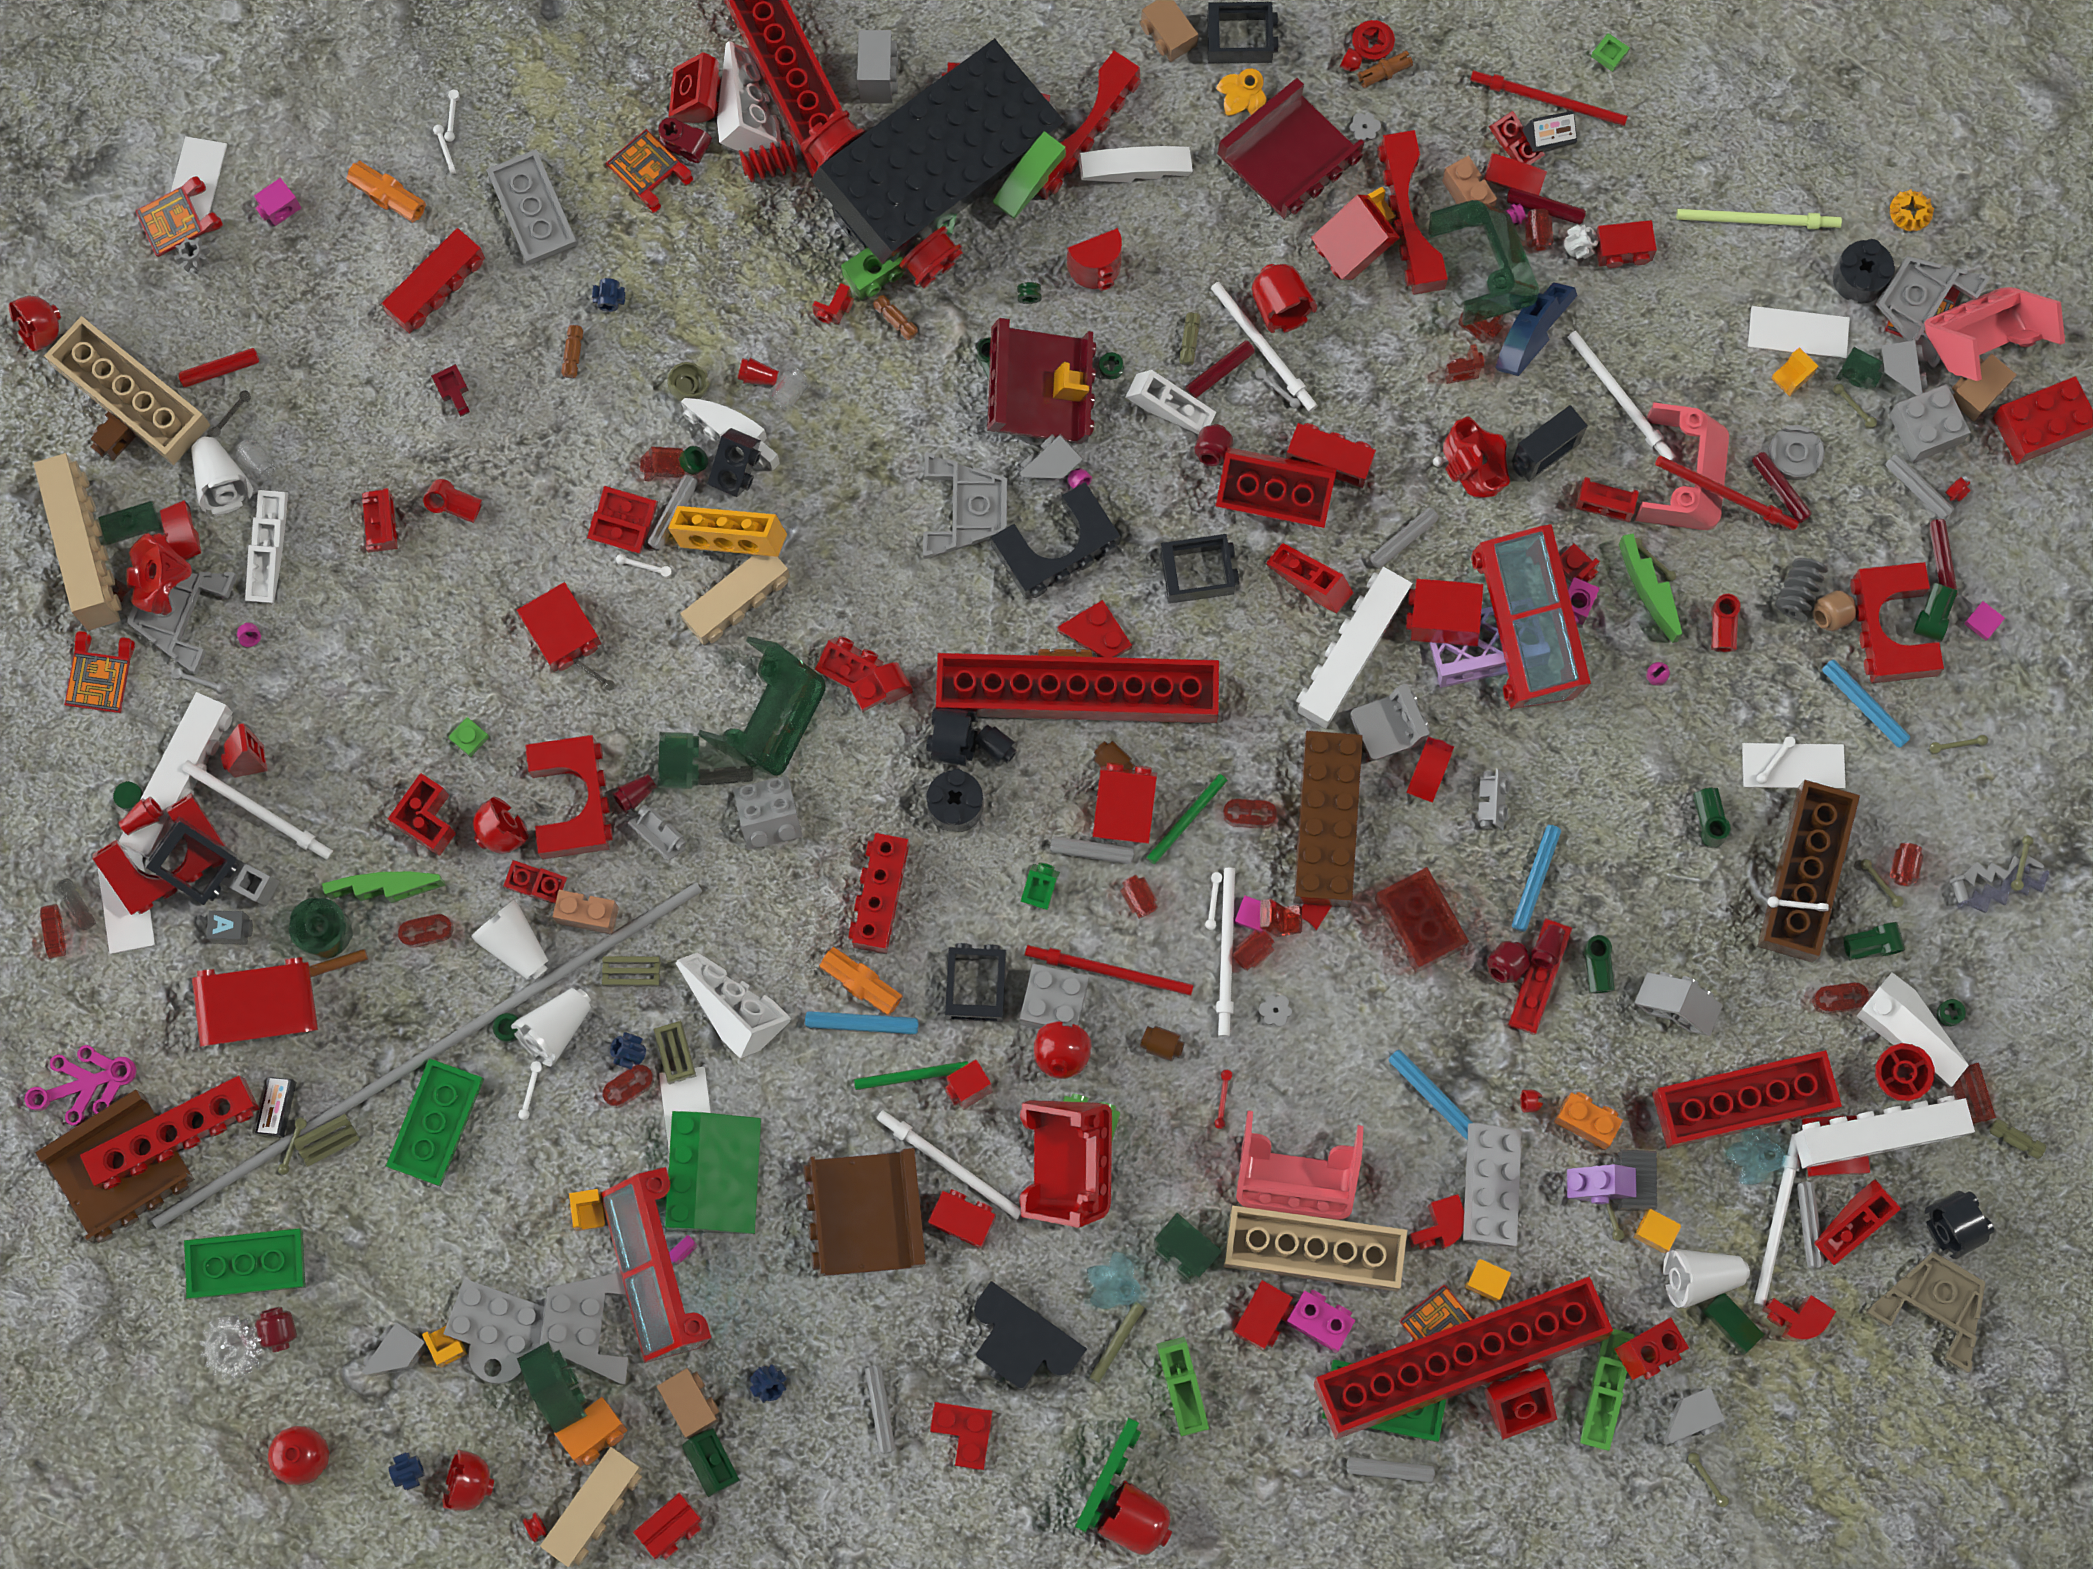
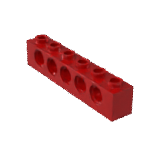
M238 1075L81 1154L80 1157L93 1185L109 1190L122 1183L120 1179L130 1174L134 1177L148 1170L147 1166L156 1161L163 1163L172 1159L175 1156L174 1152L182 1148L188 1150L196 1147L201 1143V1138L209 1134L211 1137L217 1136L227 1130V1125L235 1121L243 1123L254 1117L253 1112L259 1110V1107L246 1079ZM224 1101H229V1112L225 1115H220L218 1112L219 1105ZM198 1114H202L204 1117L202 1126L194 1129L192 1126L193 1118ZM175 1127L177 1129V1137L173 1141L167 1142L166 1132L170 1128ZM148 1140L151 1144L150 1151L146 1155H141L139 1147L142 1142ZM122 1154L124 1156V1163L120 1168L115 1169L113 1159L116 1155Z

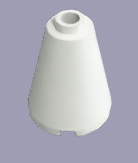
M201 437L196 440L191 448L197 500L201 509L205 512L206 509L211 510L212 514L216 515L239 509L243 506L241 501L246 497L250 499L252 496L253 488L250 480L217 439Z
M515 900L502 908L471 936L477 944L526 979L532 976L535 980L548 969L544 964L549 960L519 904Z
M571 988L519 1018L511 1025V1028L518 1029L515 1036L531 1055L536 1058L540 1054L545 1058L542 1063L551 1067L558 1060L590 1011L591 1006L589 1002L591 999L582 989L575 990Z
M1681 1249L1667 1252L1663 1266V1274H1669L1670 1284L1665 1285L1670 1301L1677 1308H1687L1743 1286L1750 1275L1747 1262L1743 1261L1740 1256Z

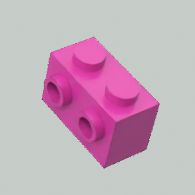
M1311 1289L1310 1293L1304 1290L1285 1324L1337 1353L1356 1321L1351 1318L1352 1312L1337 1304L1334 1308L1325 1303L1327 1298L1315 1290Z

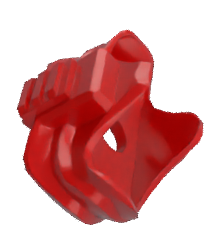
M1467 416L1457 420L1443 445V453L1449 461L1445 470L1451 480L1455 483L1460 481L1466 492L1473 497L1496 496L1498 492L1510 484L1506 462V440L1501 434L1485 431L1471 417ZM1482 453L1486 456V459H1487L1486 464H1483V465H1482V460H1483Z
M146 533L130 548L129 554L132 567L126 570L127 587L133 588L131 601L134 606L146 612L168 615L172 612L169 602L171 589L178 583L188 579L192 574V568L167 543L166 537L169 533L162 535L160 533L153 535Z

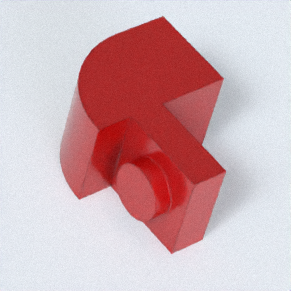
M897 662L873 669L874 673L849 685V689L862 713L885 700L890 705L913 693L911 684Z
M1428 736L1406 793L1433 803L1455 746Z
M1459 1194L1431 1202L1428 1205L1434 1226L1411 1233L1408 1236L1411 1248L1419 1246L1420 1250L1436 1246L1435 1240L1439 1239L1442 1250H1445L1460 1238L1464 1231V1209Z
M1812 1295L1805 1297L1797 1312L1791 1310L1775 1298L1768 1300L1762 1311L1768 1314L1767 1319L1779 1327L1787 1326L1781 1337L1795 1342L1806 1341L1820 1335L1837 1312Z

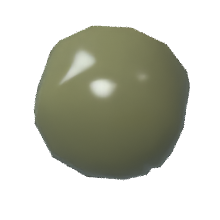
M683 362L677 364L668 374L667 384L669 391L678 401H682L684 398L701 399L706 394L710 385L707 371L694 363Z

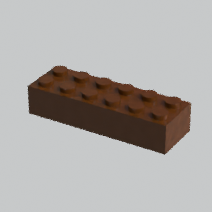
M1306 731L1293 903L1348 908L1351 906L1353 901L1363 735Z
M1804 780L1799 785L1770 897L1774 896L1779 900L1813 904L1825 903L1829 905V909L1823 912L1816 909L1779 905L1772 908L1767 905L1757 947L1811 963L1820 957L1860 795L1809 780Z

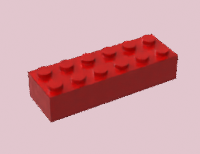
M1827 1050L1657 1088L1652 1093L1667 1149L1826 1114L1842 1107Z

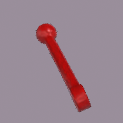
M1228 1069L1223 1070L1221 1073L1223 1084L1218 1118L1214 1121L1217 1129L1225 1127V1120L1223 1118L1228 1082L1232 1079V1072Z

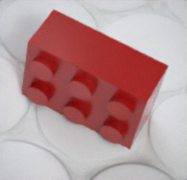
M2076 376L2000 406L1993 416L2016 465L2093 434V409Z

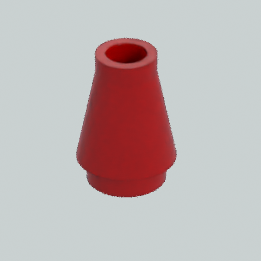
M751 357L749 359L742 358L737 379L742 380L743 384L775 386L779 370H775Z
M152 797L142 798L118 823L124 833L129 836L135 831L159 822V818L164 813L155 799Z

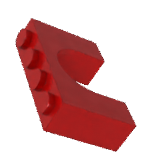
M1920 562L1859 569L1850 581L1852 595H1856L1857 599L1855 617L1857 622H1861L1862 632H1860L1859 640L1861 648H1865L1867 659L1864 660V670L1866 675H1870L1871 684L1937 677L1944 670L1940 642L1917 645L1899 644L1887 637L1879 622V611L1884 603L1897 599L1923 597L1928 592L1930 585L1926 563Z
M593 735L526 744L528 772L532 778L570 774L583 780L588 789L587 803L578 816L565 822L535 826L538 854L542 860L610 850L609 841H613L611 824H606L605 814L610 813L608 797H603L602 787L606 786L605 771L599 768V760L603 759L601 743H596Z
M192 793L167 808V813L173 822L178 817H181L227 847ZM184 833L183 837L187 843L186 856L183 862L171 873L190 884L203 875L201 871L209 866L216 868L223 864L226 859ZM118 839L93 853L92 859L131 915L136 912L139 915L143 914L154 906L153 901L161 896L166 899L179 890L158 875L149 874L139 869Z

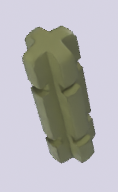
M1188 312L1186 314L1179 360L1182 365L1191 366L1194 364L1201 316L1198 313Z
M2000 1119L1992 1123L1989 1130L1990 1134L1998 1138L2003 1137V1141L2023 1152L2028 1151V1155L2036 1159L2043 1156L2046 1150L2044 1143L2038 1140L2033 1141V1137L2013 1126L2007 1127L2008 1124Z

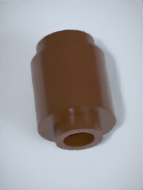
M1104 741L1094 751V754L1097 756L1094 762L1100 767L1107 766L1108 762L1124 764V769L1133 770L1135 767L1131 762L1132 758L1114 741H1111L1109 744Z
M1147 1026L1140 1048L1146 1049L1148 1054L1172 1062L1174 1057L1180 1058L1185 1042L1181 1041V1034L1158 1026L1154 1028Z

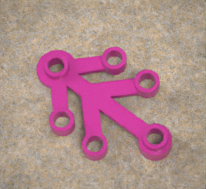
M83 1045L79 1048L77 1052L79 1060L87 1064L93 1062L104 1068L105 1071L93 1074L70 1063L68 1058L63 1055H54L50 1060L51 1069L58 1073L64 1072L79 1080L49 1090L41 1087L30 1088L24 1097L25 1104L34 1111H43L49 1106L50 1102L80 1092L72 1109H69L65 1114V1121L69 1125L77 1127L84 1122V1111L97 1087L108 1083L101 1099L96 1100L93 1104V1112L95 1114L99 1113L98 1107L100 1104L106 1103L107 1107L112 1105L111 1103L120 1086L127 1085L134 1080L137 1073L136 1065L127 1057H117L111 1060L97 1053L89 1045ZM90 1049L92 1052L90 1058L84 1059L83 1053ZM63 1059L64 1065L57 1069L55 1066L56 1061ZM126 1067L127 1073L120 1077L118 1075L119 1069ZM43 1095L44 1101L42 1104L36 1105L35 1100L37 1096ZM77 1112L79 1119L76 1122H71V1115Z

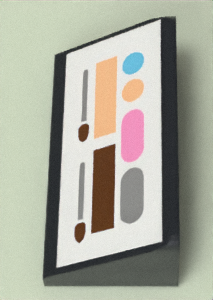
M1573 111L1534 118L1522 129L1533 152L1577 143Z
M267 1078L255 1131L256 1134L284 1138L296 1081L287 1078Z

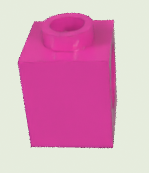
M281 178L254 195L259 204L255 209L264 221L270 219L274 226H277L301 209L298 200Z
M1574 577L1568 592L1570 600L1579 599L1584 604L1583 608H1575L1572 605L1576 624L1583 625L1600 588Z

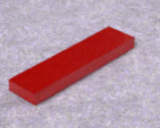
M1546 918L1544 919L1537 942L1548 925H1556L1564 930L1558 964H1555L1552 969H1544L1535 965L1530 959L1529 968L1526 971L1508 1026L1533 1035L1537 1033L1572 931L1571 927Z

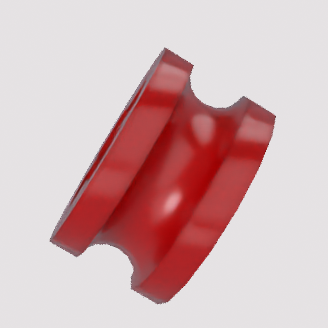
M537 1512L532 1514L531 1519H522L534 1543L539 1541L538 1538L540 1536L546 1537L548 1535V1531Z

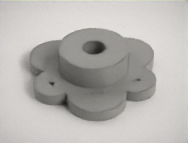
M1362 113L1355 114L1353 123L1350 124V131L1354 132V137L1357 141L1360 139L1364 141L1366 138L1373 140L1376 133L1381 129V123L1378 120H1374V115L1371 113L1366 115Z
M1269 995L1266 998V1002L1260 1004L1259 1013L1265 1016L1264 1022L1271 1025L1274 1023L1276 1026L1282 1027L1286 1024L1287 1017L1291 1016L1292 1009L1288 1007L1289 1001L1286 996L1280 995L1275 997ZM1277 1009L1278 1013H1274L1273 1010Z

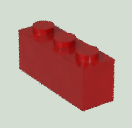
M1297 423L1286 453V459L1337 468L1335 479L1363 488L1376 450L1372 449L1365 442L1357 441L1355 443L1346 440L1339 433L1331 432L1329 434L1320 431L1313 424L1305 423L1303 425Z

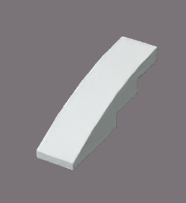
M1128 147L1083 152L1078 155L1081 180L1131 183L1135 178L1161 179L1163 175L1189 176L1193 172L1189 147Z
M258 490L256 518L253 517L252 545L248 547L245 601L274 603L283 551L288 492Z

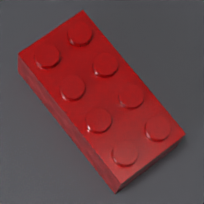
M1228 447L1215 506L1325 528L1337 468Z

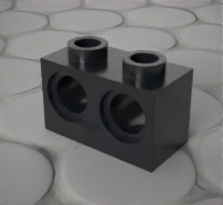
M733 428L725 432L721 436L707 485L735 497H738L744 490L748 491L754 479V475H751L753 466L757 465L761 456V451L758 450L761 440ZM736 447L740 448L743 451L744 456L740 455L737 452ZM729 471L735 474L737 480L730 476Z

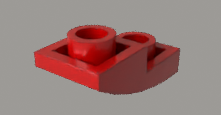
M1514 111L1509 112L1488 126L1511 159L1531 165L1545 155L1543 151L1533 152L1522 130L1524 127Z
M1493 153L1491 154L1483 180L1506 189L1516 188L1539 195L1547 171Z
M184 500L160 510L164 533H169L166 539L170 547L184 560L201 554L199 534L193 527L191 510L188 503Z
M512 860L503 888L556 904L558 891L563 890L568 877Z

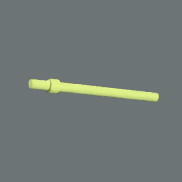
M1677 209L1676 215L1677 220L1806 226L1807 229L1818 230L1819 227L1841 228L1842 224L1841 217L1820 216V213L1791 215Z

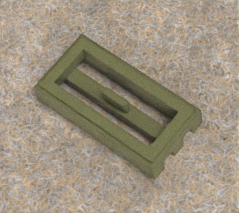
M602 957V986H660V957ZM654 964V968H609V965ZM609 974H654V979H609Z
M678 1021L654 1028L668 1084H673L678 1080H686L685 1078L697 1077L682 1022ZM674 1029L678 1031L688 1070L684 1072L672 1032ZM664 1032L667 1033L677 1074L674 1075L671 1072L661 1035Z
M343 1114L293 1140L308 1167L360 1139L347 1115ZM344 1125L346 1126L345 1128H343V1129H341V1130H339V1131H337V1132H335V1133H333V1134H329V1133H331L332 1131H334V1130H336V1129H338V1128H340V1127H342V1126H344ZM320 1138V1141H318V1142H316V1143H314V1144H312V1145H310V1146H308V1147H306V1148L304 1147L305 1145H307V1144H309V1143H311V1142H313V1141H315V1140H317V1139Z

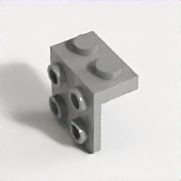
M1407 684L1398 686L1386 698L1354 708L1350 712V718L1358 735H1363V747L1368 758L1372 761L1418 746L1430 734L1428 722L1424 716H1421L1417 707L1416 695L1410 691Z
M787 776L741 786L734 790L740 824L748 850L803 837L790 781Z

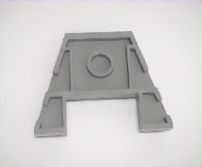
M1907 256L1903 259L1876 305L1906 341L1916 340V345H1922L1923 362L1928 368L1934 369L1940 357L1926 333H1924V322L1933 317L1951 286L1976 300L1991 277Z
M925 453V480H953L952 532H923V559L990 540V537L1007 528V478L975 467L972 469L950 459H941L935 457V454Z
M211 572L191 574L188 579L178 583L171 589L169 594V602L172 608L171 613L168 615L154 614L133 606L127 623L191 673L197 675L206 651L180 640L200 592L205 591L228 599L237 575L233 572H224V574H212Z
M621 1272L548 1287L540 1348L587 1368L615 1383L625 1385L628 1358L598 1354L605 1293L627 1296Z

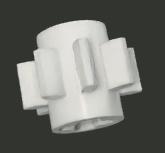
M1576 225L1567 230L1569 236L1565 238L1564 246L1570 256H1577V259L1582 257L1586 259L1595 254L1593 248L1598 244V236L1594 229L1585 225Z

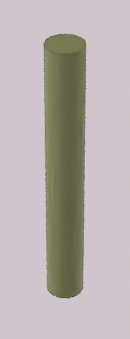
M1134 1302L1089 1378L1100 1383L1143 1312L1144 1306Z

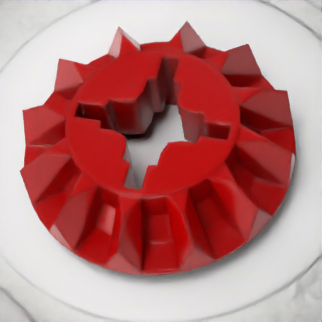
M1369 20L1357 26L1352 36V44L1363 60L1372 59L1375 62L1381 58L1385 59L1393 51L1395 36L1392 29L1384 22ZM1378 34V44H1374L1373 47L1369 48V40L1367 39L1371 40Z

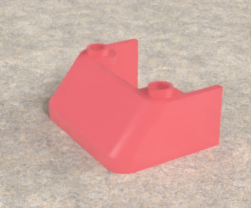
M2012 287L1996 289L1978 297L1976 300H1970L1933 316L1924 322L1926 335L1946 369L1956 376H1963L1975 381L1982 380L1979 355L2004 344L2013 342L2019 344L2020 347H2030L2041 339L2060 345L2065 343L2061 302Z
M1653 402L1646 417L1647 421L1651 424L1680 427L1685 434L1700 437L1696 472L1724 485L1729 443L1728 430L1698 408ZM1696 484L1695 487L1682 486L1673 492L1670 505L1642 502L1635 521L1698 530H1711L1720 521L1723 497Z
M1247 1111L1237 1184V1201L1247 1208L1336 1220L1345 1219L1350 1216L1362 1160L1364 1126H1357L1354 1147L1346 1145L1336 1146L1330 1150L1328 1160L1271 1153V1141L1262 1134L1251 1133L1253 1111Z

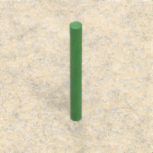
M1222 774L1217 775L1146 857L1152 864L1155 865L1228 781Z
M968 1061L854 1079L855 1089L861 1090L948 1076L967 1065Z

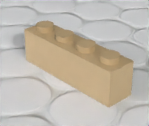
M753 555L681 612L680 615L683 622L704 646L708 642L714 643L723 635V630L730 625H737L743 620L748 610L752 607L755 609L761 606L766 601L768 594L773 590H781L788 583V578H790L788 568L778 557Z
M610 1447L540 1547L567 1567L572 1568L575 1564L579 1566L589 1553V1550L586 1548L592 1539L597 1541L606 1530L607 1526L604 1523L610 1514L615 1516L625 1502L622 1500V1497L627 1490L633 1491L641 1481L642 1476L639 1473L643 1468L617 1449Z

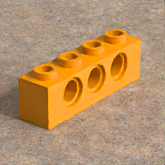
M677 506L668 527L680 548L775 557L779 556L787 536L776 514Z

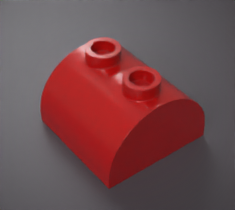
M702 52L673 68L668 118H675L686 123H702L717 116L719 102L716 101V95L721 89L722 78L718 76L720 64L715 57Z
M1118 228L1067 248V270L1077 284L1089 289H1099L1100 291L1114 286V280L1118 277L1121 270L1122 238Z
M1542 1368L1533 1371H1522L1515 1378L1507 1381H1495L1490 1387L1485 1388L1486 1400L1502 1440L1558 1420L1550 1380Z

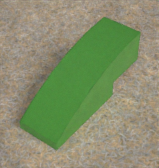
M1044 131L1010 174L995 197L993 204L1015 219L1046 184L1049 174L1066 156L1065 146Z
M1185 1337L1157 1343L1156 1346L1180 1436L1208 1430L1209 1426Z

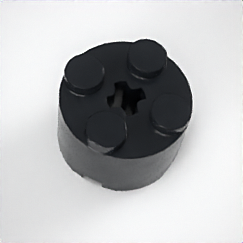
M1876 239L1860 240L1850 244L1843 251L1835 265L1833 274L1835 289L1847 300L1852 299L1858 301V303L1874 301L1883 293L1895 272L1892 255Z
M934 708L931 719L932 725H934L933 735H928L926 750L931 752V760L934 763L969 767L968 761L973 760L976 749L974 741L978 731H974L973 722L978 723L977 712L963 709Z
M960 769L943 772L934 778L926 793L928 811L932 821L945 831L964 832L974 827L981 819L984 808L983 792L979 782L972 775ZM952 798L959 799V798H960V803H961V804H959V805H957L956 803H952V804H951L950 799H952Z
M1955 1191L1925 1208V1214L1929 1213L1930 1220L1926 1221L1932 1238L1942 1251L1948 1249L1953 1253L1949 1256L1952 1259H1958L1986 1244L1989 1241L1990 1235L1994 1233L1991 1221L1983 1216L1979 1209V1201L1971 1191L1967 1193Z

